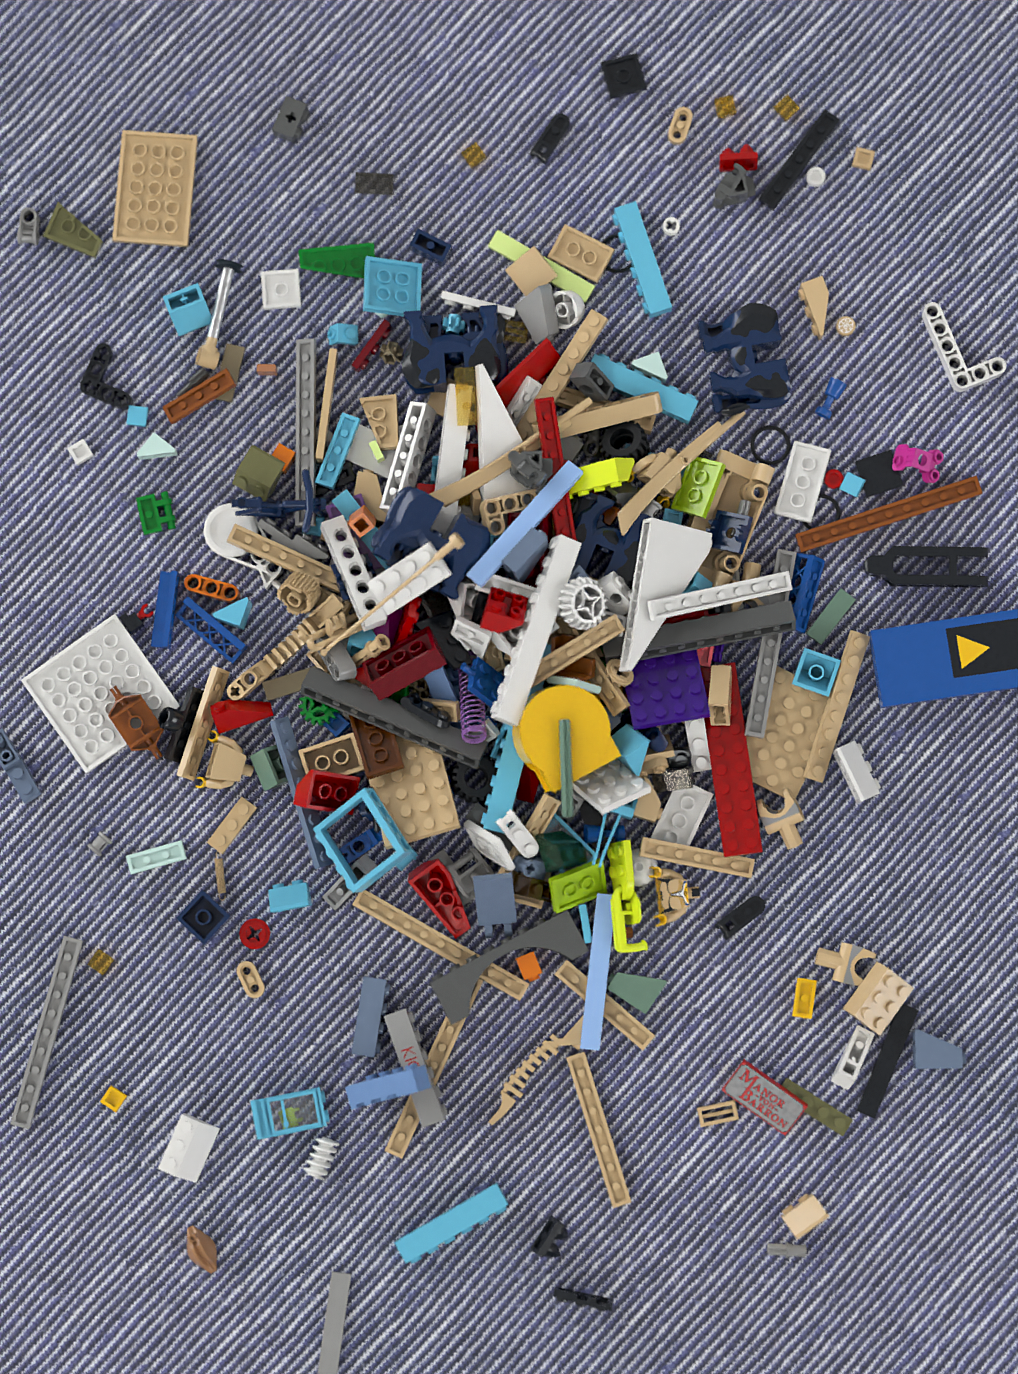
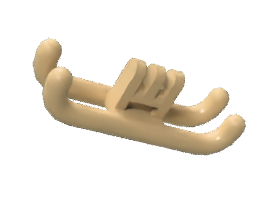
M341 612L338 614V617L336 615L332 616V621L329 618L326 619V627L310 635H306L304 630H300L298 632L299 639L305 642L311 651H320L328 647L349 628L346 625L358 620L357 614L355 612L345 617L344 613ZM361 624L343 639L362 631ZM325 635L329 636V638L314 644L315 640Z

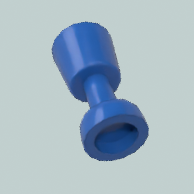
M830 377L825 391L827 398L823 406H818L814 413L829 420L832 415L829 409L833 401L840 398L847 385L836 378Z
M585 824L583 829L584 842H598L601 826ZM617 825L613 834L617 842L625 840L624 825ZM603 830L601 841L604 838H609L612 830Z

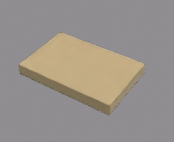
M565 224L547 258L598 284L615 249Z

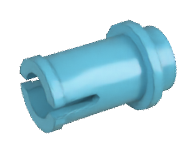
M412 847L413 853L396 865L400 871H403L411 861L417 859L418 854Z

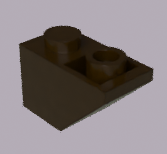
M515 875L513 883L514 894L552 903L549 882Z

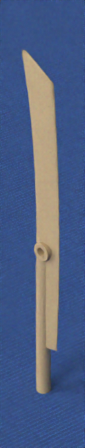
M589 397L557 418L559 433L572 425L569 419L593 404ZM539 431L510 451L521 453L522 451H536L541 448ZM509 452L467 477L429 493V495L444 502V507L451 505L510 469Z
M745 411L730 417L723 425L719 421L713 424L666 464L617 513L620 532L623 536L657 494L686 466L746 414Z

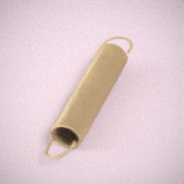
M216 852V858L214 859L218 893L221 894L226 893L223 859H217Z

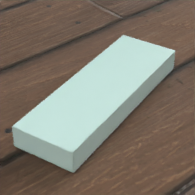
M180 840L127 855L126 859L130 874L132 875L187 859L183 842Z

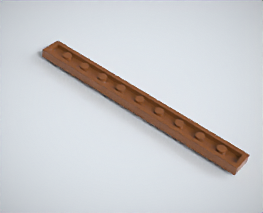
M973 476L797 533L795 538L800 553L982 495L983 492L977 476Z

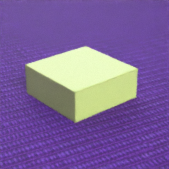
M376 440L370 442L369 446L377 462L384 461L385 458Z

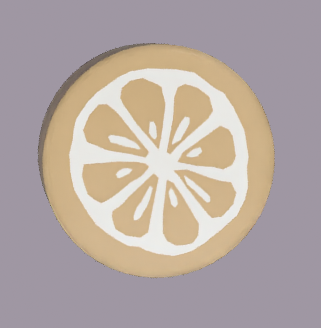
M848 316L841 317L836 324L837 332L841 336L851 335L855 330V321Z

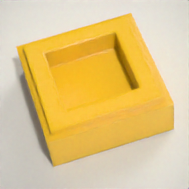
M111 1085L100 1102L114 1112H117L127 1098V1095Z

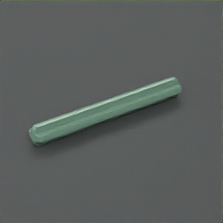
M569 719L559 720L562 816L573 817L571 725Z

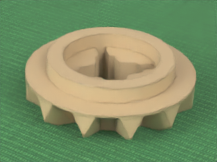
M611 659L606 664V677L611 678V683L615 682L618 687H626L631 684L634 679L633 671L620 672V676H618L617 671L619 672L621 660Z

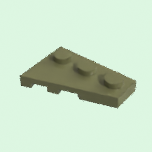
M59 202L57 203L43 237L96 259L103 241Z

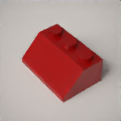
M311 769L297 784L293 805L334 812L356 795L360 777ZM354 808L347 814L353 815Z

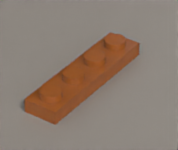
M225 368L162 408L170 423L175 424L237 385L229 370Z

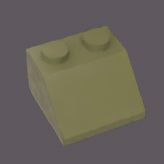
M251 445L236 471L232 484L255 497H261L262 501L265 502L275 491L285 462Z

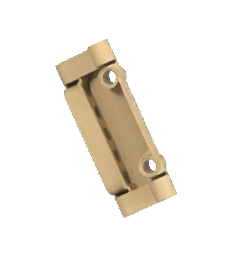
M722 449L719 450L715 461L725 464L726 467L707 517L704 519L690 515L686 526L706 531V528H711L708 521L715 519L717 510L737 513L741 500L751 502L748 516H751L753 521L742 555L710 548V552L697 571L713 583L712 587L731 583L735 571L740 567L768 496V486L775 471V468L767 464H755ZM755 488L760 492L758 498L754 495ZM733 528L728 529V538H733V536H731ZM728 558L732 561L731 568H728L726 565Z

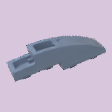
M1 728L0 764L9 776L23 803L27 804L42 793L16 747L4 729Z

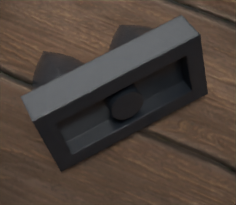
M551 1215L530 1249L542 1258L544 1256L550 1258L560 1257V1251L553 1241L568 1238L564 1224Z

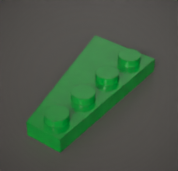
M374 242L298 249L300 269L364 279L366 256L375 257Z

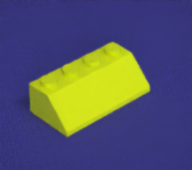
M612 458L579 467L584 474L569 490L570 500L573 499V495L578 494V497L586 496L592 490L594 492H601L606 490L605 487L607 486L611 488L622 486L621 482L629 481L635 462L634 458Z

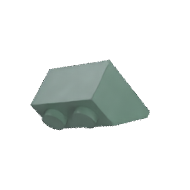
M277 744L263 748L250 756L264 792L288 783Z

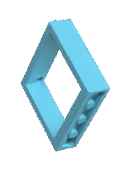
M363 788L313 828L317 840L323 844L327 856L333 860L337 872L343 876L347 888L353 893L363 892L413 853V850L373 788ZM364 800L396 852L361 880H358L327 829Z

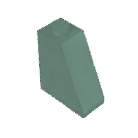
M617 972L615 975L611 974L609 976L607 989L646 1014L667 981Z

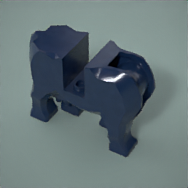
M404 487L392 501L384 524L372 537L371 547L374 548L372 554L386 561V565L391 567L405 558V555L409 554L410 551H416L430 541L438 552L450 542L449 537L456 532L463 539L465 545L460 549H452L442 558L452 574L442 580L443 586L440 590L439 583L430 588L431 591L438 592L439 590L443 595L456 601L459 598L458 584L490 548L489 530L484 525L460 513L454 516L444 536L434 529L430 531L444 502L437 500L418 488Z

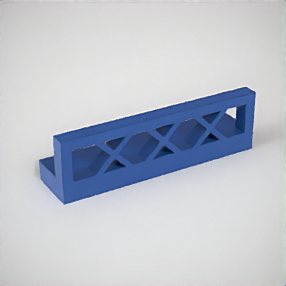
M802 553L796 554L791 582L792 590H790L788 601L794 595L796 596V601L792 605L796 619V630L794 631L805 634L825 560L815 555ZM807 559L806 566L801 569V560ZM801 577V584L796 587L795 581Z
M160 571L151 647L171 649L180 573L178 571Z
M187 596L183 601L184 605L175 616L234 664L247 649V646ZM189 607L194 612V619L186 620L181 614ZM206 621L208 623V631L200 632L197 628V622ZM220 633L223 637V643L214 644L211 634ZM234 645L239 651L231 658L226 654V646Z

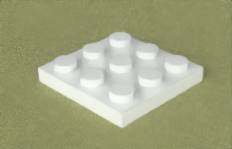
M617 758L572 782L573 789L602 815L651 792V786L641 777L632 773Z

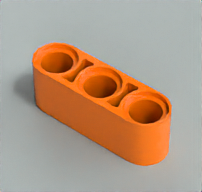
M190 574L184 580L185 587L194 594L227 603H235L240 598V592L236 586L196 574ZM193 579H197L199 582L196 588H190L189 586L190 581ZM211 584L217 585V590L214 593H208V587ZM230 589L235 590L233 598L226 597V592Z

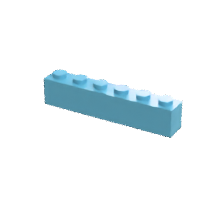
M636 201L614 208V215H612L613 223L619 227L618 237L620 243L625 244V258L632 264L630 272L632 278H636L638 282L636 290L638 295L643 297L644 303H642L644 313H648L649 318L671 312L672 305Z
M594 354L591 362H594L614 384L612 391L628 398L650 392H659L663 408L661 413L687 425L689 424L698 405V400H695L696 397L689 393L684 395L678 392V388L672 385L667 387L654 377L649 379L644 376L643 372L636 369L632 371L622 362L617 361L614 363L604 354Z
M495 1183L399 1238L394 1243L405 1263L411 1262L413 1264L422 1259L420 1255L428 1252V1254H431L439 1249L437 1245L443 1242L448 1244L455 1240L456 1234L460 1232L466 1234L473 1229L472 1225L477 1222L479 1225L485 1223L490 1219L489 1215L493 1213L498 1215L507 1210L505 1206L508 1205V1201L498 1183Z

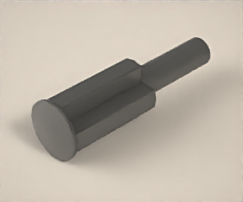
M202 367L188 380L189 383L176 396L179 397L188 392L193 386L196 387L210 376L207 370Z

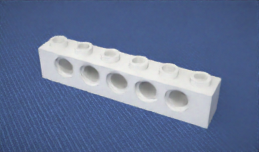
M410 401L379 507L385 513L388 512L392 501L401 489L407 486L415 488L437 413L427 403Z
M341 515L322 522L320 529L341 575L357 617L360 620L370 611L366 609L365 605L372 604L375 607L379 604V601L367 585V582L373 579L370 571L367 572L365 557L363 554L360 555L357 549L359 548L356 537H352L350 532L352 528L349 526L348 520H345L344 516ZM342 535L346 540L339 541L336 539V536ZM349 552L353 557L346 558L343 554ZM358 570L360 575L354 576L350 571ZM365 587L367 592L361 593L358 591V588ZM382 606L361 623L364 632L386 623L388 614Z

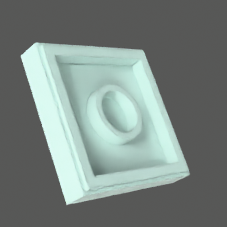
M552 675L546 680L550 684L576 686L594 694H600L601 691L600 686L578 679Z

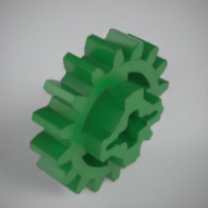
M309 697L299 698L303 703L298 705V708L303 710L300 712V715L305 717L304 720L307 723L311 721L313 726L317 722L320 726H323L324 721L330 724L329 719L335 720L334 713L340 712L332 707L329 709V706Z

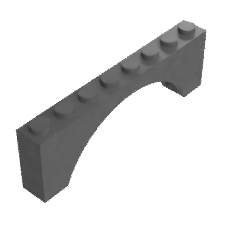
M568 910L557 914L553 912L551 913L552 918L548 920L542 918L534 923L535 927L530 930L528 927L521 929L517 932V937L512 939L508 936L500 941L502 945L496 948L492 945L483 950V955L477 957L475 954L467 958L466 964L460 966L458 963L450 967V972L443 976L441 972L432 977L433 981L429 984L450 1024L453 1025L470 1016V999L476 982L484 970L502 955L522 948H542L556 952L571 961L587 953L589 949Z

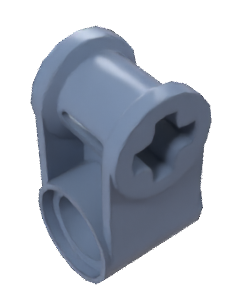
M520 854L513 859L515 865L513 870L522 872L527 877L544 880L550 861L538 856L526 858Z

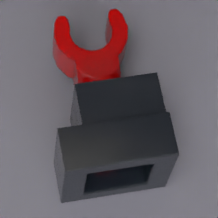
M144 604L137 614L134 612L128 616L125 613L120 616V619L132 635L144 627L141 622L142 619L150 618L154 615L153 611L149 614L144 613V610L149 607L148 604Z

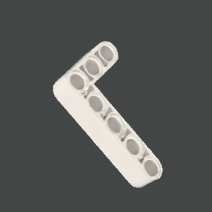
M935 302L928 303L922 311V319L951 386L955 391H966L998 378L1003 374L1007 365L1005 360L1000 357L990 359L967 369L941 307ZM933 309L936 312V316H929L927 310ZM940 326L943 329V333H936L934 327ZM942 344H949L951 350H943ZM956 361L958 368H952L949 362ZM992 364H998L1001 371L993 370ZM974 372H982L983 378H977ZM963 378L966 382V385H959L957 383V379Z

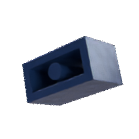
M417 229L409 244L410 251L442 267L445 266L452 253V245L420 229Z

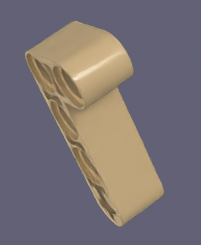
M537 488L482 501L480 504L482 523L488 528L490 535H501L505 530L503 514L524 510L529 504L526 505L524 503L523 497L525 494H528L531 502L537 496ZM508 498L512 501L510 509H507L505 506V501ZM488 503H492L494 506L492 513H489L486 509ZM493 522H496L498 524V530L496 532H493L491 530V524Z

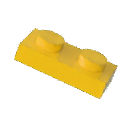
M797 978L792 1016L812 1019L817 980Z

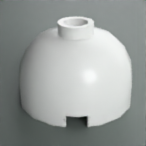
M561 290L553 293L559 328L567 329L579 324L585 313V304L580 295L570 290Z
M640 848L631 850L634 886L637 887L645 886L652 882L654 878H649V875H654V870L649 869V867H658L656 859L638 856Z

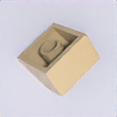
M644 778V781L651 786V792L638 798L633 817L655 823L656 820L661 818L663 808H660L661 802L650 780Z
M806 1193L798 1199L799 1203L795 1206H787L782 1210L783 1214L780 1216L797 1240L829 1217L812 1193L810 1195Z

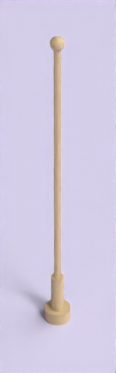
M454 532L449 537L450 542L447 543L443 548H441L437 553H435L433 559H431L427 564H425L421 569H419L415 574H413L409 579H407L403 584H401L396 590H394L390 595H388L384 600H382L378 605H376L372 610H370L365 616H363L359 621H357L353 626H351L347 631H345L341 636H339L335 641H333L328 647L321 649L320 654L322 656H326L328 651L332 647H334L338 642H340L344 637H346L351 631H353L357 626H359L363 621H365L369 616H371L375 611H377L381 606H383L388 600H390L394 595H396L400 590H402L406 585H408L412 580H414L418 575H420L436 560H441L452 549H460L463 545H465V542L460 537V535Z

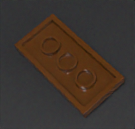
M349 715L368 780L405 768L395 734Z

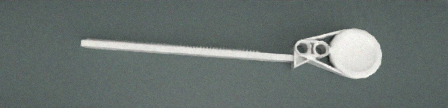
M232 503L220 505L210 512L205 521L203 533L206 543L211 550L226 559L259 571L265 589L268 590L273 585L278 590L282 584L277 578L283 573L284 568L279 566L278 571L271 572L269 567L272 563L265 559L257 560L252 553H250L251 558L257 566L238 560L235 557L243 556L247 551L227 543L234 524L257 534L260 530L261 534L266 537L262 528L257 526L258 521L255 516H235V511L246 510L247 508H232ZM312 609L306 615L309 616L315 609ZM347 638L341 640L346 649L349 640Z

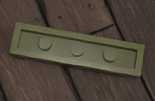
M788 1078L784 1080L782 1086L808 1104L804 1111L805 1113L841 1136H844L853 1119Z

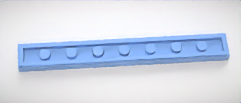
M568 460L466 574L467 577L482 588L503 565L501 561L532 527L535 529L580 479L584 474L583 471Z
M597 893L580 1049L600 1050L613 932L610 904L611 894Z

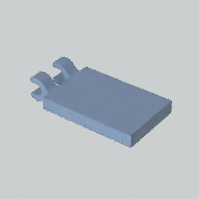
M512 872L473 876L478 926H484L485 937L493 938L492 925L504 924L505 937L513 936L512 923L517 922Z

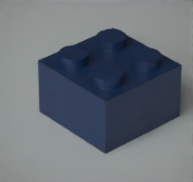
M201 890L176 919L199 941L207 945L233 916L206 890Z

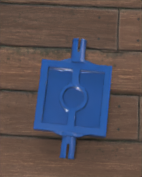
M480 657L473 659L472 667L465 662L462 663L460 669L468 675L467 690L492 708L493 703L497 702L499 696L497 691L500 684L504 682L505 677Z

